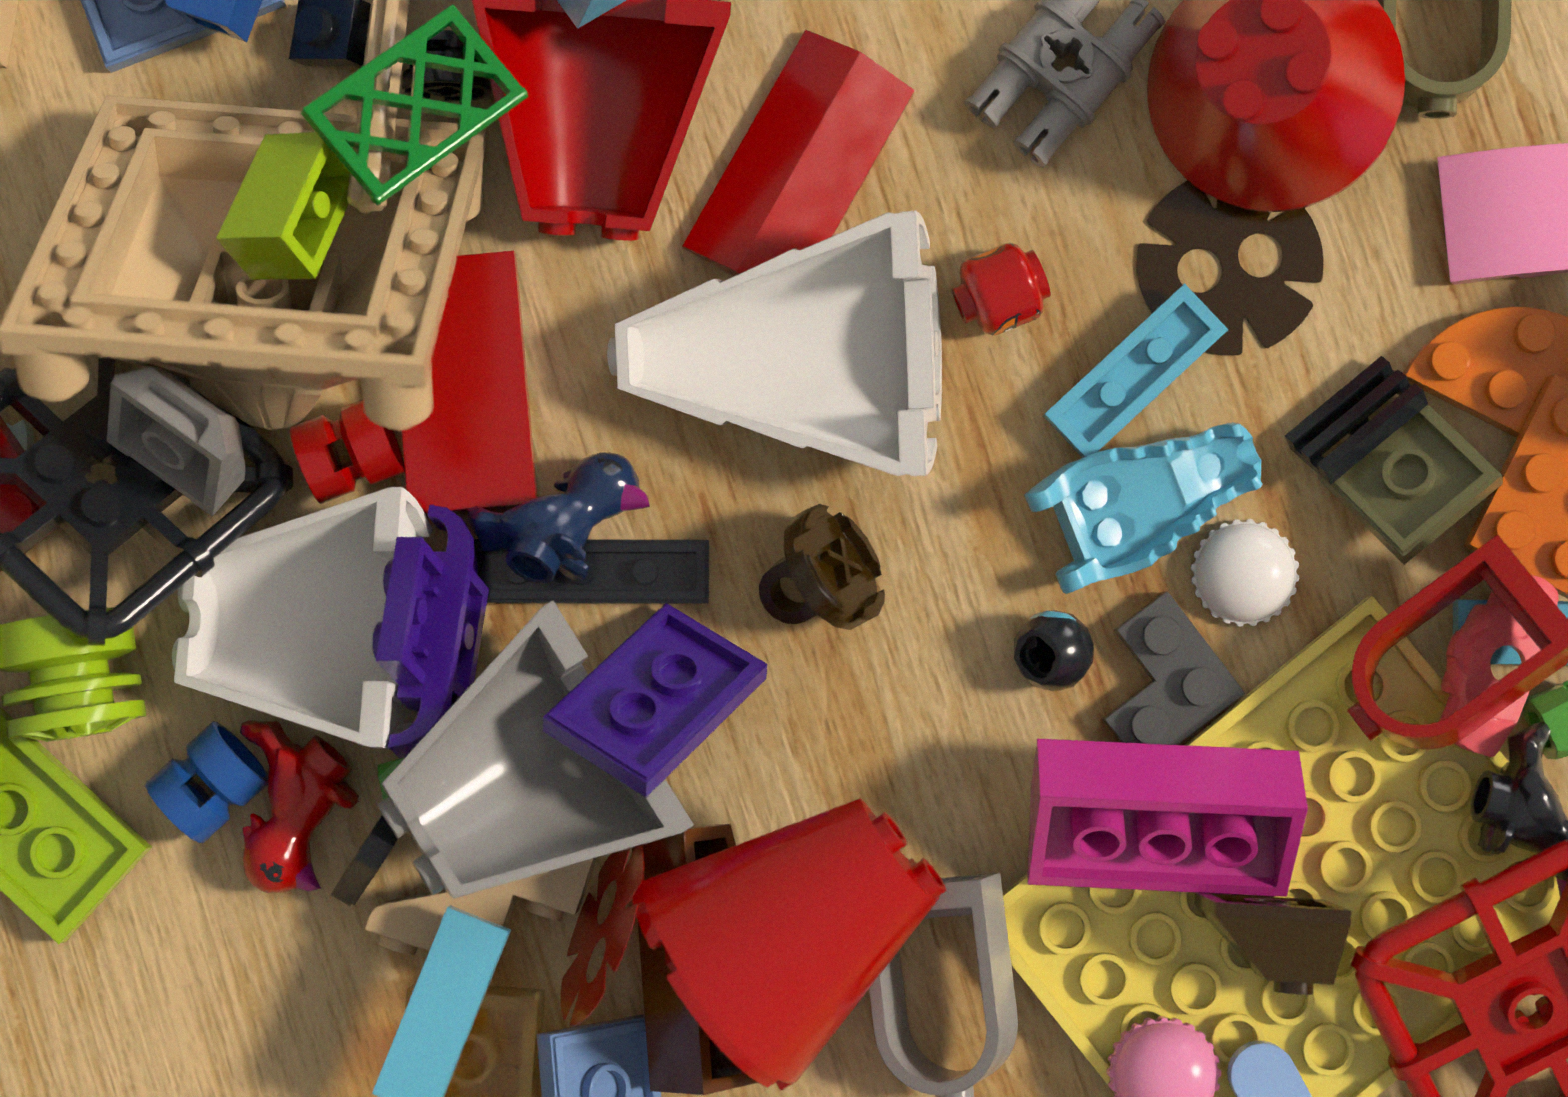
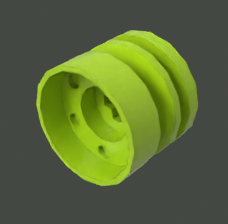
M114 607L106 608V612L110 611ZM51 615L1 624L0 671L29 673L30 685L12 690L1 696L2 705L33 704L35 713L33 716L6 721L7 738L25 737L46 742L108 733L133 719L147 716L144 700L114 703L113 691L142 684L140 674L110 673L108 660L124 656L136 650L133 627L115 638L105 639V646H88V639L78 637L66 630Z

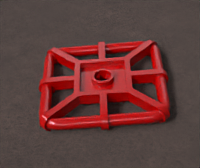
M1568 839L1482 882H1479L1477 878H1473L1461 884L1462 892L1381 932L1365 946L1356 947L1350 964L1355 969L1358 990L1390 1052L1387 1061L1394 1077L1405 1082L1412 1097H1441L1429 1072L1475 1049L1486 1070L1475 1097H1506L1511 1086L1547 1068L1558 1088L1557 1090L1560 1095L1558 1097H1568V1063L1566 1061L1568 1058V880L1549 924L1511 943L1493 907L1567 869ZM1474 915L1492 950L1491 953L1452 973L1392 958ZM1384 982L1450 998L1462 1023L1421 1044L1414 1043ZM1543 995V997L1535 1002L1537 1011L1534 1014L1526 1016L1521 1010L1515 1011L1518 1003L1526 996Z

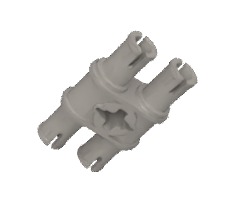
M1039 0L1034 6L1036 12L1009 44L1003 43L998 49L999 54L997 55L998 65L972 96L965 100L966 107L973 115L978 117L987 104L995 98L983 112L985 116L982 122L989 127L996 128L1001 118L1027 87H1036L1046 96L1048 103L1022 134L1015 138L1013 143L1026 156L1039 139L1043 137L1044 139L1033 151V157L1030 161L1044 168L1049 163L1052 155L1077 126L1083 128L1086 125L1092 124L1095 120V111L1120 81L1126 82L1131 77V71L1133 70L1131 61L1154 33L1165 24L1162 14L1153 7L1138 26H1135L1145 14L1144 9L1149 4L1146 0H1131L1129 2L1130 5L1102 38L1093 36L1082 25L1083 20L1100 0ZM1068 53H1071L1077 58L1074 68L1067 66L1061 72L1053 68L1055 57L1062 59Z

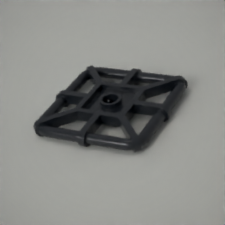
M99 356L97 395L64 421L38 398H34L22 390L16 368L5 367L0 371V412L10 405L44 437L17 458H0V484L18 486L40 507L37 512L13 531L0 532V571L3 570L63 628L78 637L88 639V646H105V639L115 638L130 630L194 575L203 577L215 566L214 558L269 513L285 495V492L293 487V468L285 464L278 451L249 424L207 399L190 385L189 379L173 375V377L225 414L235 417L240 427L243 454L257 466L245 467L244 481L234 491L251 494L197 539L187 537L161 513L183 494L136 460L125 455L107 442L111 382L115 377V358ZM100 463L114 466V475L117 482L110 484L103 479L98 480L94 484L89 482L87 479L91 475L90 467ZM58 526L62 527L91 555L89 612L78 605L24 554ZM143 528L174 558L116 607L106 612L108 556Z

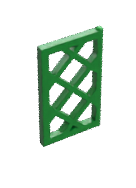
M452 4L305 106L300 114L366 191L371 201L375 205H380L528 97V92L517 82ZM449 26L464 44L463 59L426 53L427 41ZM397 62L413 65L411 96L374 90V80ZM425 67L461 73L459 104L423 98ZM473 76L493 79L506 96L488 109L471 107ZM344 99L361 102L359 133L336 130L324 113ZM372 104L410 110L407 142L370 136ZM421 112L458 118L457 131L437 146L419 144ZM352 147L357 148V153L352 149ZM369 150L404 155L406 156L405 169L382 185L367 167Z

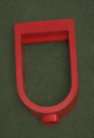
M1497 534L1377 622L1365 634L1357 647L1352 665V682L1358 702L1348 708L1347 712L1370 742L1380 734H1383L1400 745L1415 749H1437L1452 745L1471 734L1568 664V619ZM1482 581L1488 585L1540 649L1539 652L1452 715L1435 723L1414 725L1400 722L1385 714L1375 701L1373 692L1374 675L1384 654Z

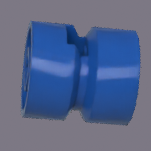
M215 721L211 722L187 744L186 751L188 757L185 760L172 758L145 784L150 797L164 815L179 830L197 843H204L230 819L228 808L230 805L245 806L268 785V773L259 760L231 731ZM197 774L216 793L213 797H210L193 779Z

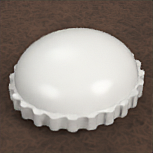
M1237 519L1232 524H1221L1218 530H1211L1209 537L1201 540L1200 549L1194 553L1195 563L1191 565V571L1194 572L1191 582L1196 586L1195 595L1202 599V606L1210 609L1213 617H1221L1224 623L1234 622L1237 626H1243L1246 623L1250 624V626H1256L1260 621L1264 623L1269 622L1273 615H1280L1281 609L1290 604L1291 595H1294L1297 591L1295 583L1299 581V575L1296 572L1297 568H1299V563L1294 559L1295 550L1288 546V539L1281 537L1276 528L1270 529L1265 522L1257 524L1252 519H1248L1246 522H1241Z

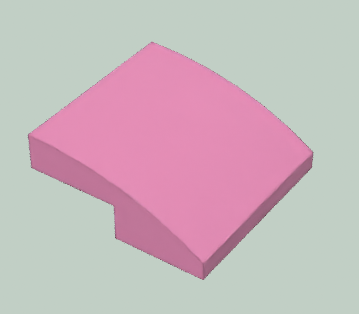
M1568 143L1503 148L1437 157L1450 282L1453 285L1515 276L1524 279L1568 273Z

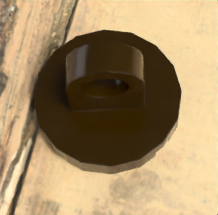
M818 504L790 519L784 530L785 557L777 561L762 576L759 584V598L764 609L773 618L783 623L799 624L818 615L834 627L852 630L878 616L885 602V591L883 589L877 592L875 578L882 575L880 562L868 538L852 519L841 512L832 516L827 512L829 506ZM780 579H793L805 602L799 603L788 599L781 589Z

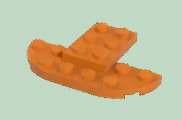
M1506 307L1480 312L1460 320L1429 340L1412 358L1403 374L1407 376L1409 384L1413 385L1416 383L1425 392L1517 438L1500 471L1503 484L1487 497L1463 546L1475 551L1498 534L1531 575L1545 579L1554 586L1559 595L1568 599V317L1548 310L1530 307Z

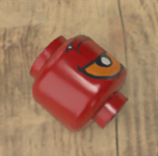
M1013 243L1000 245L963 261L960 266L962 285L952 288L955 304L964 323L967 324L976 320L981 330L993 336L1039 318L1043 312V299L1051 297L1047 277L1036 253L1033 250L1024 253L1018 245Z

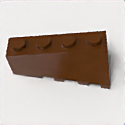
M731 824L694 825L683 833L641 844L644 854L643 880L735 846L736 842ZM638 922L650 1091L707 1095L758 1083L744 1073L718 1048L688 1011L666 978L673 972L666 965L665 947L662 944L655 950L650 948Z

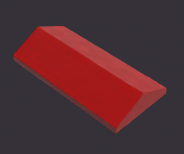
M805 29L683 243L682 248L726 273L736 276L792 249L800 251L832 237L915 90L862 52Z

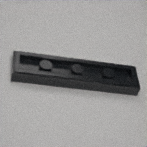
M474 539L478 560L477 575L489 588L487 603L548 604L554 601L555 604H709V540L587 539L582 548L586 552V558L582 561L589 567L585 581L580 579L570 581L557 570L551 582L539 584L518 576L509 568L506 563L508 549L486 552L483 551L479 539Z

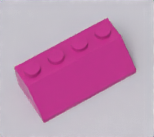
M1037 738L1031 780L1028 885L1287 897L1308 811L1299 751Z

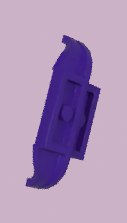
M429 504L428 517L438 529L448 532L446 552L433 551L422 537H397L393 561H389L386 564L383 574V588L386 601L382 622L376 624L372 636V649L375 661L399 685L397 698L408 709L419 712L416 720L408 729L401 733L390 735L388 748L399 758H406L474 683L489 588L477 575L478 560L474 538L466 523L450 509Z

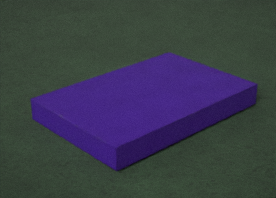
M665 603L543 716V732L642 796L647 797L766 680L768 664Z

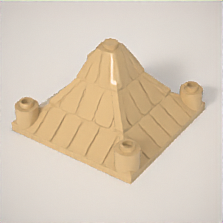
M106 95L0 325L1 351L3 354L14 355L18 381L22 390L34 398L49 402L66 400L82 390L89 381L90 371L87 355L98 353L99 356L115 358L146 368H164L171 375L189 379L190 385L217 406L249 425L273 431L283 430L299 424L318 401L323 389L362 378L364 412L368 418L380 426L393 430L411 428L428 418L433 410L431 357L438 334V326L446 303L447 292L453 276L465 223L479 215L484 208L483 162L487 150V127L388 198L387 205L382 211H371L369 215L358 213L356 207L348 204L316 279L251 280L217 241L216 237L264 135L315 132L300 114L301 111ZM324 113L336 130L355 133L357 115ZM396 119L394 140L407 142L408 119ZM421 121L419 144L437 146L457 131L458 123ZM399 155L398 165L390 172V179L405 169L406 156Z

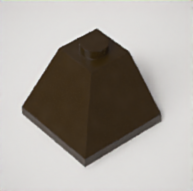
M1195 892L1194 905L1255 974L1267 981H1274L1273 991L1286 994L1312 995L1314 984L1334 985L1351 925L1352 910L1323 899Z

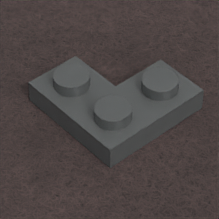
M1168 591L1163 592L1114 630L1152 680L1102 718L1119 742L1178 745L1245 694Z

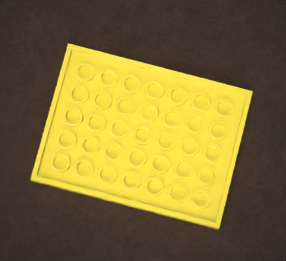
M1373 596L1363 599L1185 744L1187 746L1299 751L1308 811L1287 897L1323 899L1352 910L1351 925L1334 985L1314 984L1312 995L1286 994L1273 991L1274 981H1267L1255 974L1194 905L1195 892L1028 885L1027 874L1003 892L1012 967L1107 1084L1110 1082V1076L1106 1072L1107 1068L1110 1067L1108 1056L1114 1051L1113 1044L1121 1039V1033L1129 1031L1134 1023H1143L1145 1018L1155 1020L1158 1016H1164L1168 1020L1177 1018L1183 1024L1187 1022L1193 1025L1195 1031L1198 1030L1204 1033L1206 1036L1205 1040L1213 1044V1053L1219 1058L1217 1067L1221 1071V1076L1217 1080L1220 1088L1218 1091H1215L1214 1097H1236L1227 1077L1230 1058L1240 1046L1256 1040L1271 1042L1290 1056L1312 1097H1377L1393 1084L1397 1078L1394 1077L1388 1065L1387 1059L1390 1052L1358 990L1355 969L1350 964L1356 947L1365 946L1381 932L1462 892L1461 884L1473 878H1477L1479 882H1482L1537 854L1509 844L1504 853L1500 852L1499 855L1492 854L1491 851H1482V848L1478 846L1481 834L1480 827L1483 823L1472 819V795L1478 779L1485 771L1489 770L1500 773L1501 768L1509 762L1500 750L1496 756L1489 757L1461 749L1455 744L1437 749H1415L1400 745L1383 734H1380L1370 742L1347 712L1348 708L1358 702L1352 682V665L1357 647L1365 634L1377 622L1388 615ZM1407 637L1390 648L1376 668L1373 681L1376 704L1385 714L1400 722L1424 725L1440 721L1449 694L1441 690V678ZM1554 875L1493 906L1510 943L1549 924L1560 899L1557 879ZM1474 915L1392 958L1452 973L1491 953L1492 950ZM1384 982L1414 1043L1421 1044L1462 1023L1450 998Z

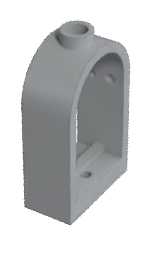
M1000 873L941 878L946 886V892L940 895L939 900L925 916V918L972 915L986 1024V1041L982 1055L972 1069L956 1071L940 1067L926 1058L914 1043L908 1025L900 951L897 952L869 988L874 1034L879 1053L889 1070L901 1082L916 1091L935 1095V1097H974L973 1085L997 1071L1005 1063L1014 1047L1018 1031V1015Z

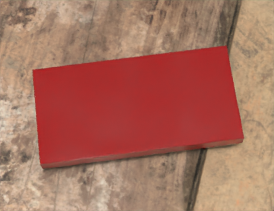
M514 250L458 255L431 357L433 410L429 417L421 423L402 430L406 489L420 504L425 515H428L429 504L448 508L452 512L468 511V508L475 506L484 509L515 507L531 499L538 498L517 256Z

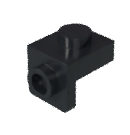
M298 0L289 59L304 66H353L358 69L362 68L371 4L364 0Z

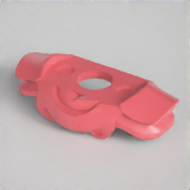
M1533 576L1557 605L1559 596L1554 586L1543 578ZM1492 591L1486 604H1477L1471 609L1464 625L1458 631H1455L1448 644L1445 656L1447 657L1446 671L1441 681V690L1448 693L1449 698L1441 715V720L1452 715L1498 681L1494 677L1490 666L1492 655L1498 648L1505 645L1513 648L1519 654L1521 664L1540 651ZM1529 692L1454 744L1461 749L1489 757L1496 756L1516 726Z

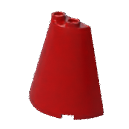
M472 0L480 37L517 82L528 92V97L499 118L522 221L538 222V232L544 234L575 235L576 224H592L602 226V238L623 241L639 240V231H650L729 21L731 1L627 0L577 28L557 0ZM490 79L496 103L506 94L493 79Z
M861 798L643 880L632 897L633 905L638 904L636 916L649 947L654 950L662 944L665 947L666 965L673 972L666 978L683 1004L718 1048L744 1073L767 1088L776 1082L780 1091L785 1090L803 1075L939 900L940 895L946 892V886L941 877L926 859L923 858L916 863L912 858L909 860L900 851L907 845V841L894 820L886 812L876 816Z

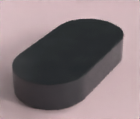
M383 815L380 816L331 893L333 897L348 906L357 903L398 840Z

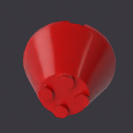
M1183 0L1165 23L1151 56L1147 82L1148 108L1156 137L1163 151L1174 167L1197 189L1208 196L1210 195L1225 203L1242 207L1246 210L1258 212L1292 211L1315 205L1339 194L1354 184L1378 160L1386 148V144L1402 110L1405 91V68L1396 30L1377 0Z

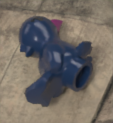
M611 452L590 455L580 460L572 470L563 473L564 480L554 483V488L565 492L564 494H552L534 498L507 510L505 513H495L475 506L468 508L467 521L479 539L483 551L492 552L508 549L506 563L518 576L530 582L546 584L553 580L557 570H559L570 581L576 579L585 581L589 567L582 561L586 558V552L582 548L592 528L602 520L614 517L622 512L650 507L648 496L639 488V478L627 458Z

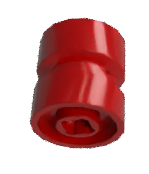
M363 399L341 407L340 416L337 420L333 421L323 414L290 427L291 441L301 471L313 496L320 504L354 492L356 482L359 479L363 478L373 485L405 473L403 457L393 429L380 426L371 421L364 412ZM342 438L352 460L344 464L341 463L333 443Z

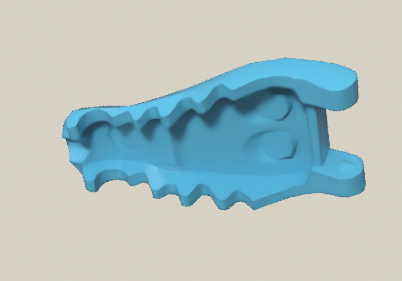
M1230 422L1214 426L1190 437L1167 439L1134 447L1112 448L1094 453L1062 466L1032 487L1024 496L1031 512H1039L1050 507L1054 508L1074 561L1056 572L1062 592L1068 594L1094 582L1123 576L1152 566L1160 557L1173 552L1177 547L1179 539L1198 532L1200 526L1217 515V507L1230 502L1239 495L1261 488V459L1253 444V437L1247 429L1239 423Z

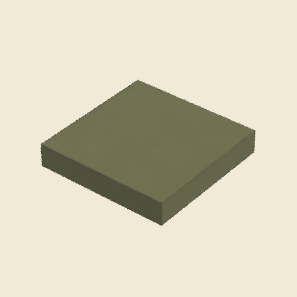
M1429 405L1424 407L1331 485L1317 473L1318 480L1403 565L1503 484L1502 474Z

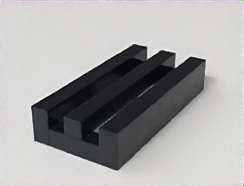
M1380 356L1288 432L1285 438L1290 449L1331 485L1426 407L1428 402L1422 388L1416 383L1413 385L1409 384L1405 374L1400 370H1392L1390 362L1383 356ZM1395 394L1399 396L1369 421L1368 417ZM1347 434L1350 435V437L1347 440L1340 444L1325 458L1322 457V455L1326 451H1328L1332 446L1339 442L1343 437H1345Z

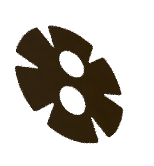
M1189 181L1182 183L1157 204L1147 219V223L1173 240L1176 245L1141 243L1137 249L1139 286L1151 313L1157 310L1183 285L1179 280L1177 271L1179 261L1183 255L1193 249H1206L1215 254L1219 259L1222 267L1221 279L1210 291L1193 293L1226 326L1228 331L1205 352L1218 355H1241L1243 351L1244 318H1247L1265 348L1280 342L1305 320L1313 307V303L1286 285L1284 281L1319 283L1323 279L1324 260L1322 244L1317 228L1305 208L1285 211L1273 220L1268 221L1267 219L1271 212L1246 210L1218 199L1217 208H1213L1204 192L1197 189ZM1263 233L1270 235L1281 246L1283 254L1281 265L1270 276H1252L1240 265L1238 259L1240 245L1247 237L1253 234Z

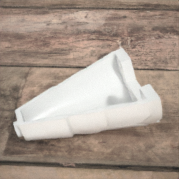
M903 211L898 214L888 212L800 251L792 249L728 280L712 279L616 323L615 337L610 338L608 343L607 359L610 373L613 376H617L618 389L717 425H726L731 422L799 448L809 446L896 476L905 474L926 476L932 469L938 446L936 438H927L928 422L940 421L942 340L935 266L922 265L920 249H930V239L925 222L917 211Z

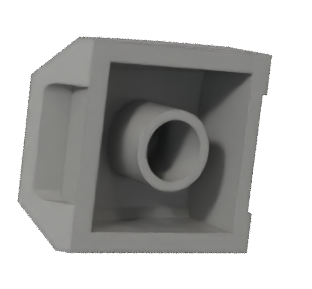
M147 368L118 374L111 382L107 442L125 455L136 460L188 497L195 505L213 516L245 478L246 468L240 427L235 417L225 414L173 377L164 368Z

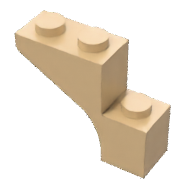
M597 857L454 899L444 889L435 895L429 892L390 900L376 907L371 912L365 930L381 935L378 942L380 946L402 954L415 955L418 947L430 951L445 911L450 905L508 928L517 897L527 899L526 911L541 917L561 921L564 912L575 915L580 910Z

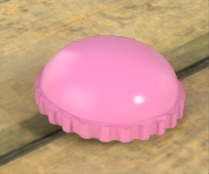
M1158 1016L1155 1020L1145 1018L1141 1024H1132L1129 1031L1121 1033V1039L1113 1044L1114 1051L1108 1056L1110 1067L1107 1068L1106 1072L1110 1076L1108 1086L1115 1093L1113 1097H1214L1215 1091H1218L1220 1088L1217 1080L1221 1076V1071L1217 1067L1219 1058L1213 1053V1044L1205 1040L1206 1036L1204 1033L1198 1030L1195 1031L1193 1025L1187 1022L1183 1024L1177 1018L1168 1020L1164 1016Z

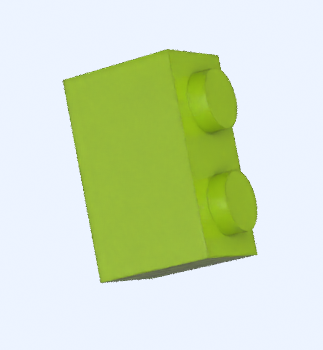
M316 132L265 134L216 237L217 241L251 280L316 279L349 204L347 193L350 172Z

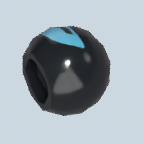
M1047 610L1034 614L1022 625L1014 638V660L1019 672L1037 688L1061 691L1074 687L1086 675L1093 664L1094 643L1089 630L1078 618L1070 613Z

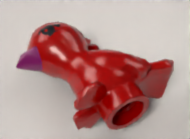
M248 720L243 722L240 733L248 741L264 751L269 764L267 791L272 815L265 823L262 817L251 813V826L242 828L244 837V873L255 888L265 893H286L296 888L307 892L321 889L311 863V837L313 831L329 815L335 804L351 809L359 802V795L343 781L352 771V768L332 745L317 735H314L304 747H301L289 740L278 721Z

